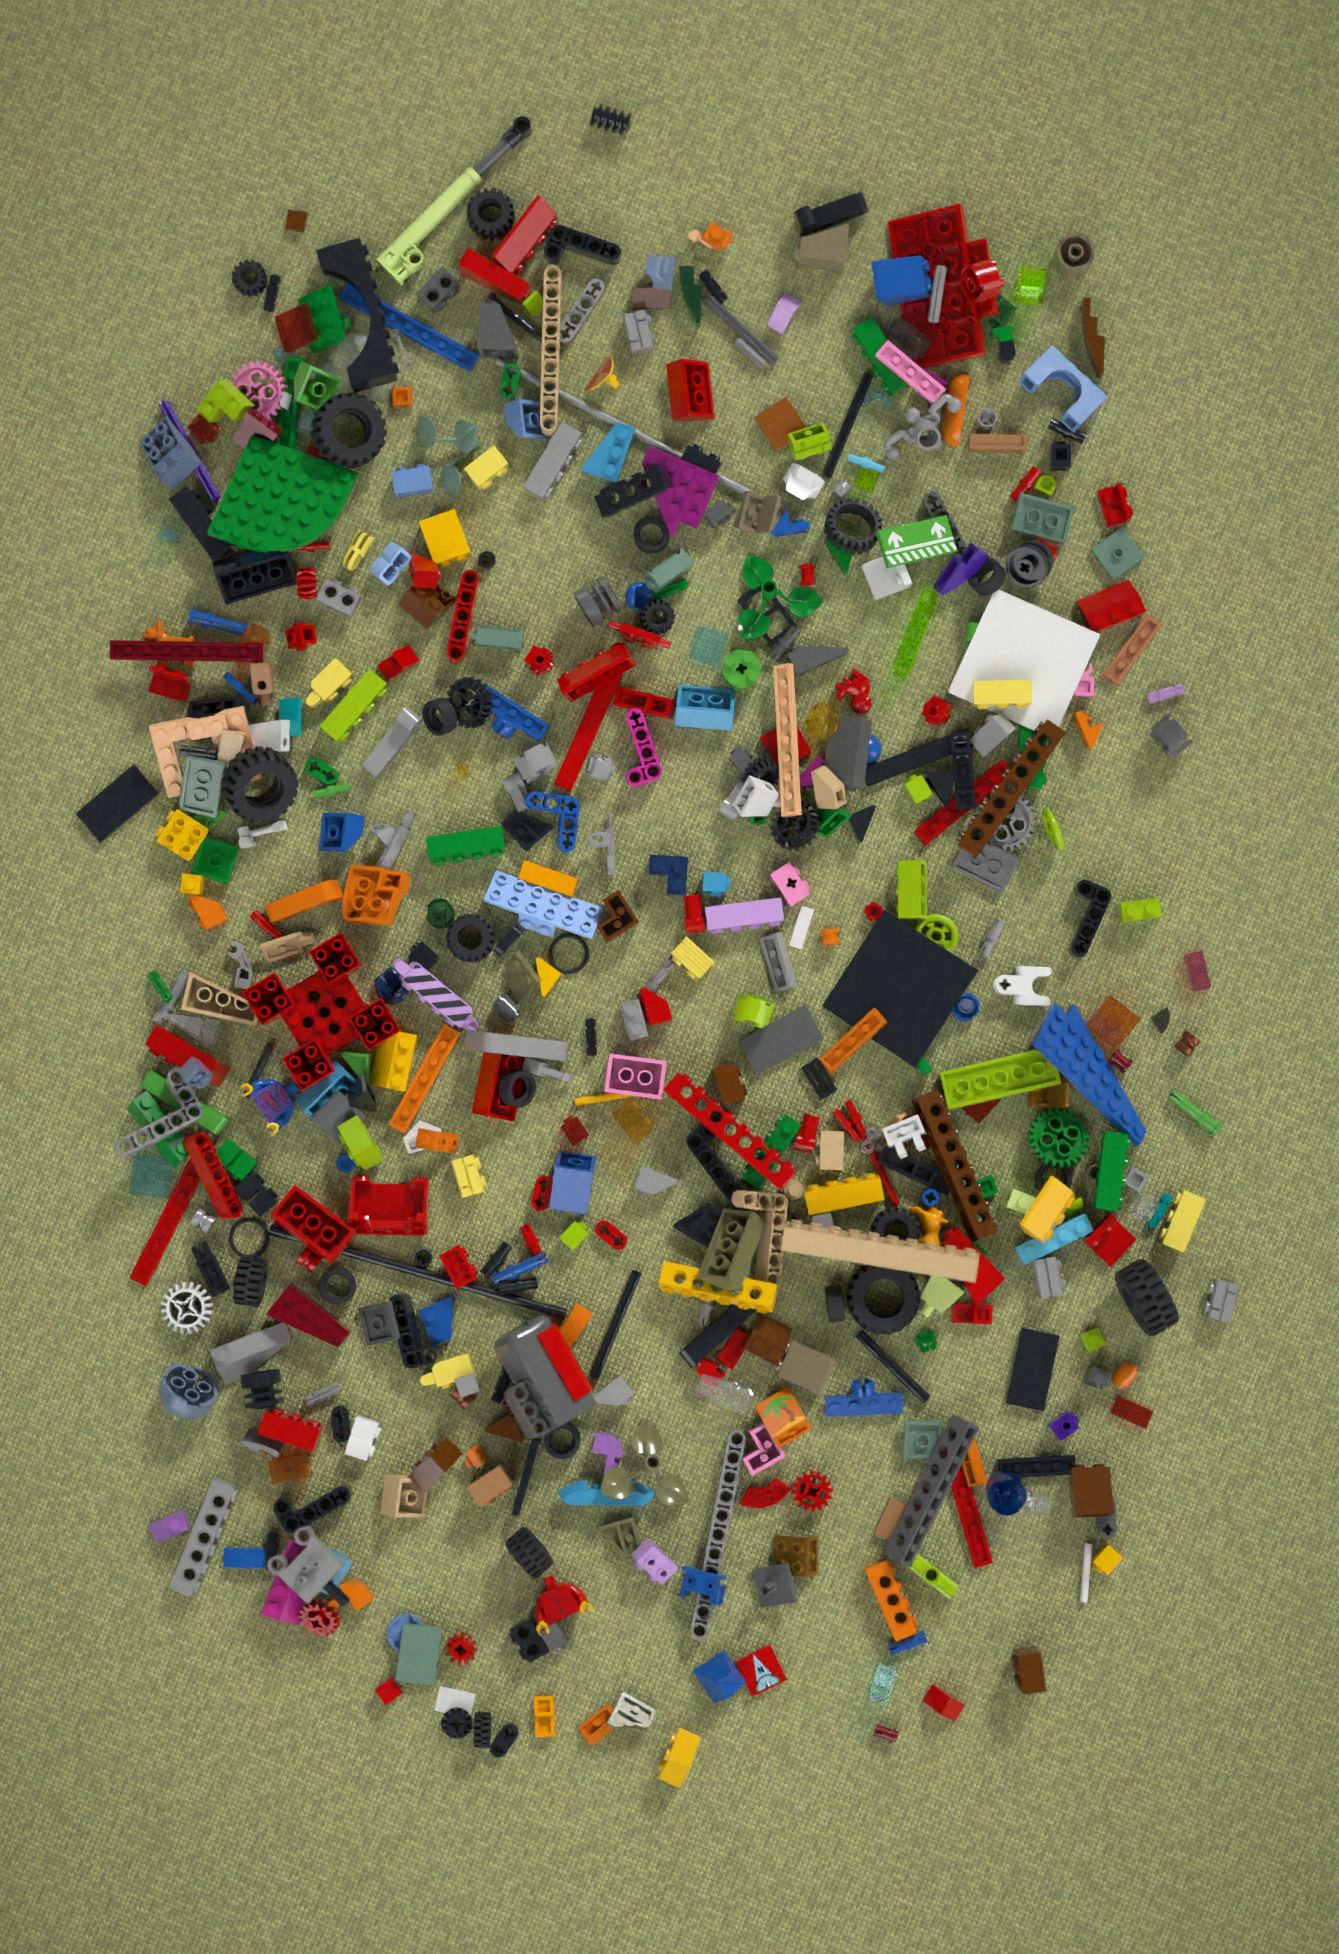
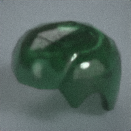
M437 898L427 905L428 912L426 918L432 927L437 929L448 928L451 925L450 923L455 920V909L448 900Z

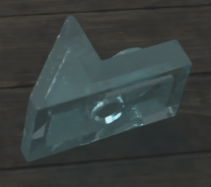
M878 1663L872 1684L868 1689V1698L887 1705L897 1670Z

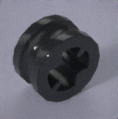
M484 551L479 555V564L483 569L488 570L495 566L496 558L492 552ZM487 556H491L490 560H492V563H487V565H484V560H482V558H487Z
M427 1249L417 1251L414 1258L415 1262L423 1267L429 1265L432 1261L431 1252ZM421 1252L429 1256V1260H426V1263L418 1260Z

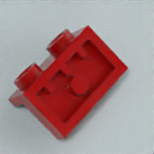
M1121 482L1115 486L1097 490L1096 493L1107 528L1124 524L1131 520L1133 510L1131 505L1127 504V490L1125 486L1122 487Z
M457 1245L438 1255L456 1290L477 1279L476 1275L478 1272L474 1264H469L467 1260L469 1255L465 1247L461 1248L460 1245Z

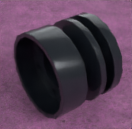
M280 1369L240 1375L241 1387L243 1389H251L250 1393L243 1395V1399L252 1398V1401L244 1403L245 1409H265L285 1402L284 1397H275V1394L282 1393L283 1389L274 1388L273 1386L282 1382Z

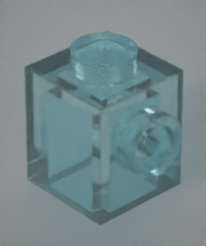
M306 411V413L301 414V419H298V431H301L303 437L311 436L310 431L313 430L311 422L315 418L314 414L316 411Z

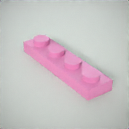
M888 340L875 354L877 359L931 404H934L946 391L941 384Z

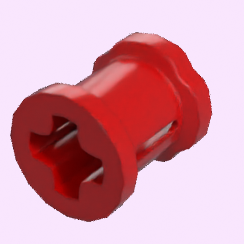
M799 565L801 570L799 585H816L814 580L816 565Z

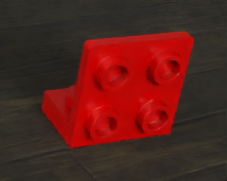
M156 664L155 667L150 666L149 670L154 674L148 692L186 703L192 685L188 675L174 669V672H171L167 667Z
M1108 1213L1093 1228L1094 1231L1090 1232L1082 1240L1111 1267L1136 1241V1238L1117 1221V1218L1112 1213Z

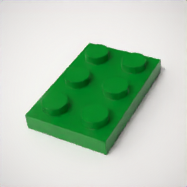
M325 286L297 299L311 353L317 354L346 341L332 286Z

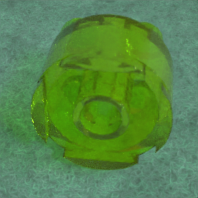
M1019 267L1018 284H1021V286L1016 288V303H1019V305L1042 307L1046 268Z

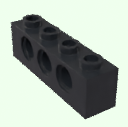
M657 464L647 468L648 472L643 474L642 472L631 475L632 479L628 481L623 479L616 482V486L611 489L606 487L599 490L600 494L594 496L602 518L611 517L673 488L674 486L666 466L658 467ZM648 478H649L650 481H651V486H650V487L647 485V479H648ZM632 486L635 488L634 495L631 492ZM616 493L619 495L618 502L615 499Z

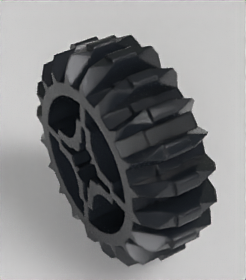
M463 677L461 680H456L455 684L449 686L450 690L446 692L449 697L445 699L455 709L458 726L477 728L490 720V715L494 713L491 708L495 706V704L491 703V700L495 697H490L489 693L492 690L486 689V683L481 684V679L475 680V677Z
M801 801L802 815L781 817V811L779 813L774 812L776 818L771 819L773 823L770 826L772 830L771 835L780 847L786 848L789 851L793 849L799 851L800 847L805 849L807 843L812 845L811 840L817 839L815 834L820 833L818 828L821 826L819 821L820 815L810 803Z

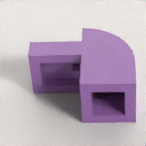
M596 1431L592 1452L607 1455L605 1474L609 1469L617 1467L618 1460H615V1457L623 1458V1447L619 1439L614 1435Z

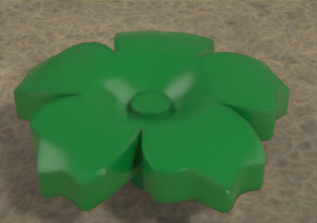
M925 1329L919 1333L920 1337H915L914 1342L917 1346H920L921 1352H928L929 1348L934 1351L937 1348V1342L934 1341L938 1338L936 1333L929 1332L928 1334V1331Z

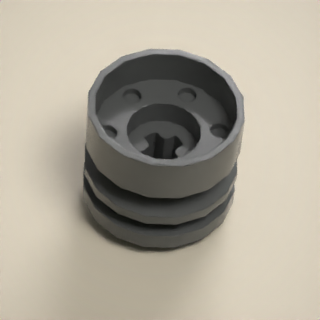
M601 576L597 578L599 588L593 581L590 582L591 593L585 587L573 593L576 602L593 628L604 622L602 612L605 611L609 617L613 616L610 607L616 613L621 612L615 592Z

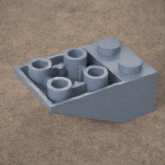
M166 416L140 440L159 480L173 488H176L201 464L193 448Z

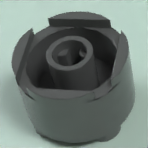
M1168 713L1150 728V736L1156 743L1160 741L1163 744L1162 750L1170 758L1171 756L1176 757L1193 741L1191 739L1189 741L1186 740L1188 734L1175 719H1169L1171 715Z

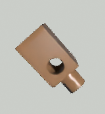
M273 662L250 664L253 695L259 694V705H271L270 693H275ZM262 681L266 683L267 687L265 689L261 687Z

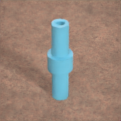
M849 454L847 460L861 465V468L866 470L872 469L883 473L885 469L884 465L875 463L867 457L862 458Z

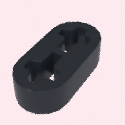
M517 924L498 943L493 952L498 957H501L524 933V930Z
M338 1405L331 1413L333 1438L337 1442L342 1443L347 1441L351 1435L350 1413L346 1406ZM339 1409L346 1414L342 1417V1422L339 1421V1416H335ZM340 1425H343V1431L347 1432L344 1439L337 1435V1432L340 1431Z
M506 1723L492 1741L490 1752L494 1757H503L516 1740L519 1729L515 1723ZM514 1728L513 1733L515 1735H509L507 1739L504 1738L507 1733L505 1729ZM501 1741L505 1742L502 1746L504 1751L495 1752L496 1747L494 1745H499Z

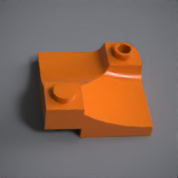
M351 865L342 901L344 919L353 925L373 924L392 926L398 906L404 895L408 893L411 876L406 872L390 871L382 867Z

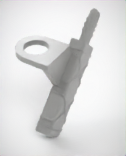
M408 812L405 814L403 820H401L402 825H396L395 829L393 826L385 823L370 827V833L377 835L386 845L377 862V867L386 868L387 870L391 869L410 832L407 828L414 821L413 813Z
M608 812L607 829H605V832L589 835L588 843L594 847H606L607 876H614L616 872L614 829H611V813ZM595 837L602 838L603 841L594 842L592 839Z

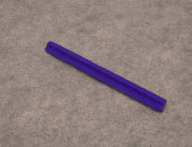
M168 400L159 403V407L163 415L169 418L193 448L201 463L194 471L210 501L215 502L219 500L221 496Z

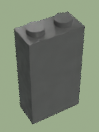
M830 717L824 766L844 784L845 791L856 792V789H864L872 721L862 717Z

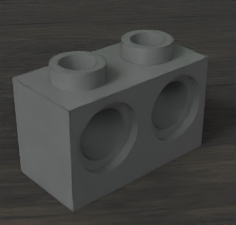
M442 266L416 293L417 298L435 313L437 310L441 311L446 306V301L450 297L453 298L458 294L460 284ZM444 281L451 282L448 288L441 286ZM430 295H437L438 299L431 302L428 300Z

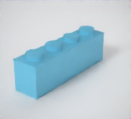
M1081 1213L1062 1222L1060 1225H1056L1053 1230L1055 1233L1052 1239L1046 1241L1045 1244L1030 1238L1014 1246L1021 1263L1026 1265L1094 1231L1086 1214Z

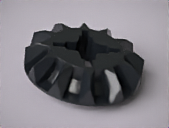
M455 1707L449 1709L442 1717L441 1726L443 1732L449 1738L460 1739L466 1737L472 1728L471 1715L463 1708ZM455 1715H457L458 1721L463 1723L459 1725L458 1731L454 1725H451L455 1720Z

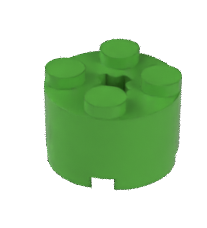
M735 650L725 658L722 667V676L725 683L737 691H745L752 688L760 676V662L751 651ZM740 666H742L743 669H746L744 670V674H741L740 671L736 670H738Z

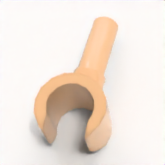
M693 230L688 234L687 237L692 243L699 240L710 250L712 249V246L701 239L702 235L698 230Z

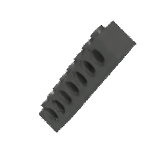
M951 1415L916 1489L913 1491L912 1497L884 1552L886 1556L899 1564L908 1567L912 1566L979 1430L978 1426L959 1416Z

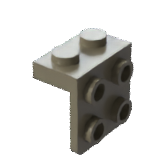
M744 491L735 528L753 535L771 533L776 526L775 519L781 507V496L763 497L750 491Z

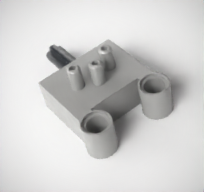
M310 1526L299 1528L294 1535L295 1541L299 1545H307V1547L289 1567L285 1556L276 1555L272 1557L268 1562V1570L273 1574H277L307 1604L324 1589L341 1607H344L350 1601V1598L331 1579L345 1563L315 1535L314 1530ZM303 1530L309 1534L307 1541L302 1540L300 1537V1533ZM276 1559L282 1562L280 1570L274 1567Z

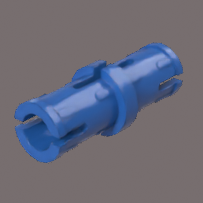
M922 1631L897 1642L887 1643L891 1655L906 1649L910 1651L912 1647L928 1643L925 1632Z

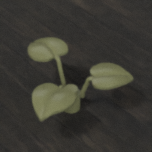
M646 1420L636 1428L631 1437L633 1451L637 1454L644 1453L646 1457L642 1462V1467L629 1477L623 1468L613 1467L609 1469L603 1477L600 1488L601 1492L611 1499L627 1498L634 1491L631 1479L643 1471L647 1474L656 1472V1480L659 1485L655 1489V1496L662 1505L676 1506L689 1501L687 1490L677 1476L665 1474L662 1480H660L659 1467L661 1462L655 1454L661 1450L663 1441L652 1422Z

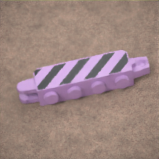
M400 958L394 960L392 965L401 974L399 978L402 980L401 985L408 991L413 989L417 992L415 996L423 1003L425 1001L429 1002L432 1005L430 1009L437 1015L442 1013L446 1016L444 1020L452 1027L456 1025L468 1031H475L479 1023L472 1017V1008L418 962H411L408 965L402 959L400 960Z

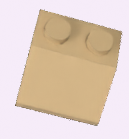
M385 1475L380 1513L392 1517L424 1518L428 1490L424 1493L408 1476Z

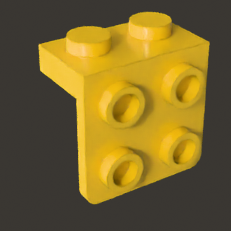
M176 808L175 811L171 810L165 820L168 822L165 827L160 826L156 832V841L185 860H190L206 837L208 828Z

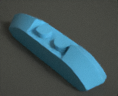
M586 1480L571 1483L562 1488L558 1494L567 1505H646L654 1497L655 1492L641 1483L631 1481L634 1485V1491L629 1497L619 1500L611 1499L601 1492L602 1484H591V1487H588Z

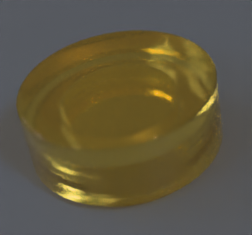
M459 761L454 764L463 780L468 779L470 775L462 762Z

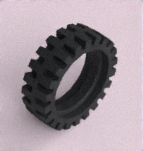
M848 498L847 501L842 499L831 507L824 523V532L827 534V540H831L830 544L832 546L837 544V550L840 551L843 548V553L847 554L850 551V555H855L856 552L858 555H861L863 552L867 553L875 546L878 541L876 532L882 530L883 525L881 516H877V510L872 511L873 506L871 504L867 507V502L864 500L860 503V499L856 498L853 502L852 498ZM846 513L860 516L870 526L871 532L869 537L861 540L848 538L837 528L836 518Z

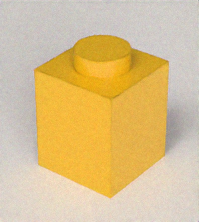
M182 873L180 893L203 896L205 877Z
M1105 1543L1092 1557L1091 1560L1095 1563L1092 1567L1100 1574L1105 1572L1109 1575L1123 1557L1108 1543Z

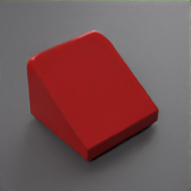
M393 1677L375 1688L385 1706L403 1694Z

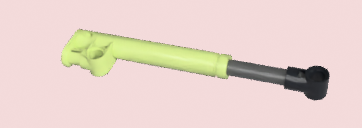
M520 116L516 118L514 124L501 136L502 140L473 168L468 167L464 174H461L375 259L378 265L398 285L402 287L404 285L403 281L410 274L413 275L424 267L423 254L416 246L475 189V186L482 182L481 177L510 148L514 149L523 139L530 136L532 131L531 123L527 117ZM524 124L527 126V129L521 131L518 127ZM413 257H419L420 261L418 263H412L411 259Z

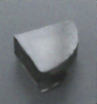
M1167 1007L1150 1017L1160 1034L1167 1029L1170 1013Z

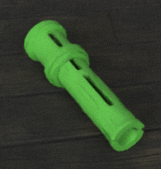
M1176 1090L1168 1098L1169 1101L1196 1120L1197 1126H1202L1206 1129L1211 1137L1223 1125L1222 1122L1218 1123L1214 1120L1209 1112L1201 1111Z

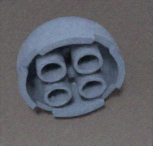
M183 1363L175 1364L165 1371L160 1381L159 1398L165 1409L179 1418H200L212 1409L219 1395L216 1388L217 1382L208 1372L197 1366L193 1370L188 1366H183ZM196 1373L202 1375L206 1382L200 1381L195 1389H192L198 1377Z

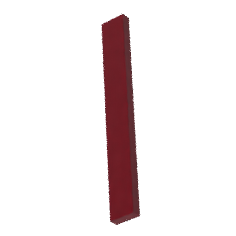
M110 640L109 659L264 663V643Z

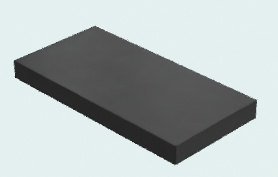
M806 1005L743 1038L738 1043L755 1074L758 1075L824 1038Z

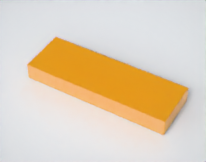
M525 860L518 879L573 897L578 878Z

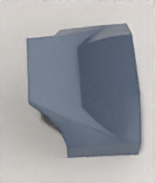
M647 255L645 271L652 278L653 288L672 290L676 256Z

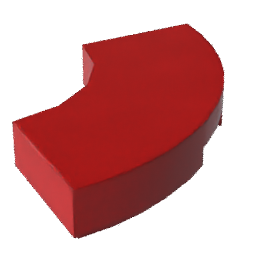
M775 1478L770 1484L762 1488L748 1486L739 1504L749 1508L768 1507L781 1501L792 1487Z

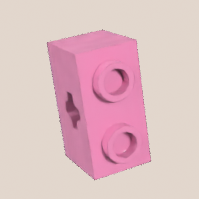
M788 862L771 873L770 878L791 908L808 897L811 888L806 880L802 881L798 876L800 871L796 865H791ZM788 879L796 881L794 889L787 887Z

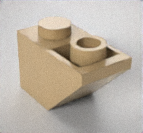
M820 766L811 772L817 808L837 809L847 803L844 784L826 766Z

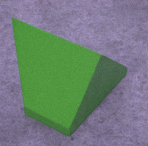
M343 1052L341 1056L358 1077L365 1075L369 1083L372 1055Z

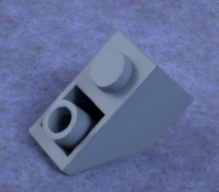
M191 1057L179 1070L187 1084L199 1089L206 1087L214 1075L199 1059Z

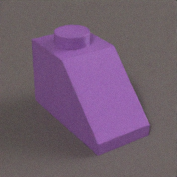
M182 1509L148 1526L157 1543L188 1530L191 1524L185 1510Z

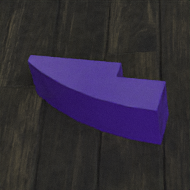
M971 543L961 558L954 555L933 587L941 595L954 590L972 577L990 556L983 549Z

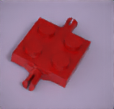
M610 621L608 629L618 631L621 637H624V641L634 644V641L639 642L646 649L652 650V647L657 649V646L670 649L672 641L662 639L659 635L624 623L618 624Z

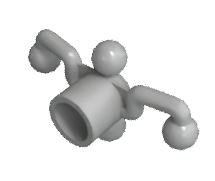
M944 394L931 405L929 413L923 418H920L918 409L909 408L906 411L905 418L910 423H913V426L908 430H899L885 440L886 456L891 460L899 458L901 450L898 446L892 444L902 437L908 443L917 442L918 446L925 450L939 449L942 445V439L937 425L940 423V415L937 410L947 402L948 410L956 413L962 407L961 400L953 398L950 394ZM931 429L929 434L920 436L923 431Z

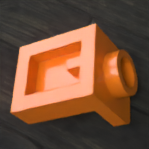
M711 222L701 239L720 252L723 247L727 249L732 242L731 235L733 231L726 232L717 224Z

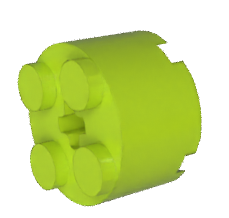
M739 991L732 1012L735 1015L734 1019L744 1023L747 1020L752 1021L753 1025L759 1028L769 1025L775 1002L772 1001L769 1004V999L750 993L742 996L743 992Z

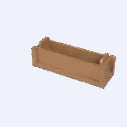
M973 431V433H970V437H968V453L1025 454L1027 451V434H1023V432L1020 435L975 434V431Z

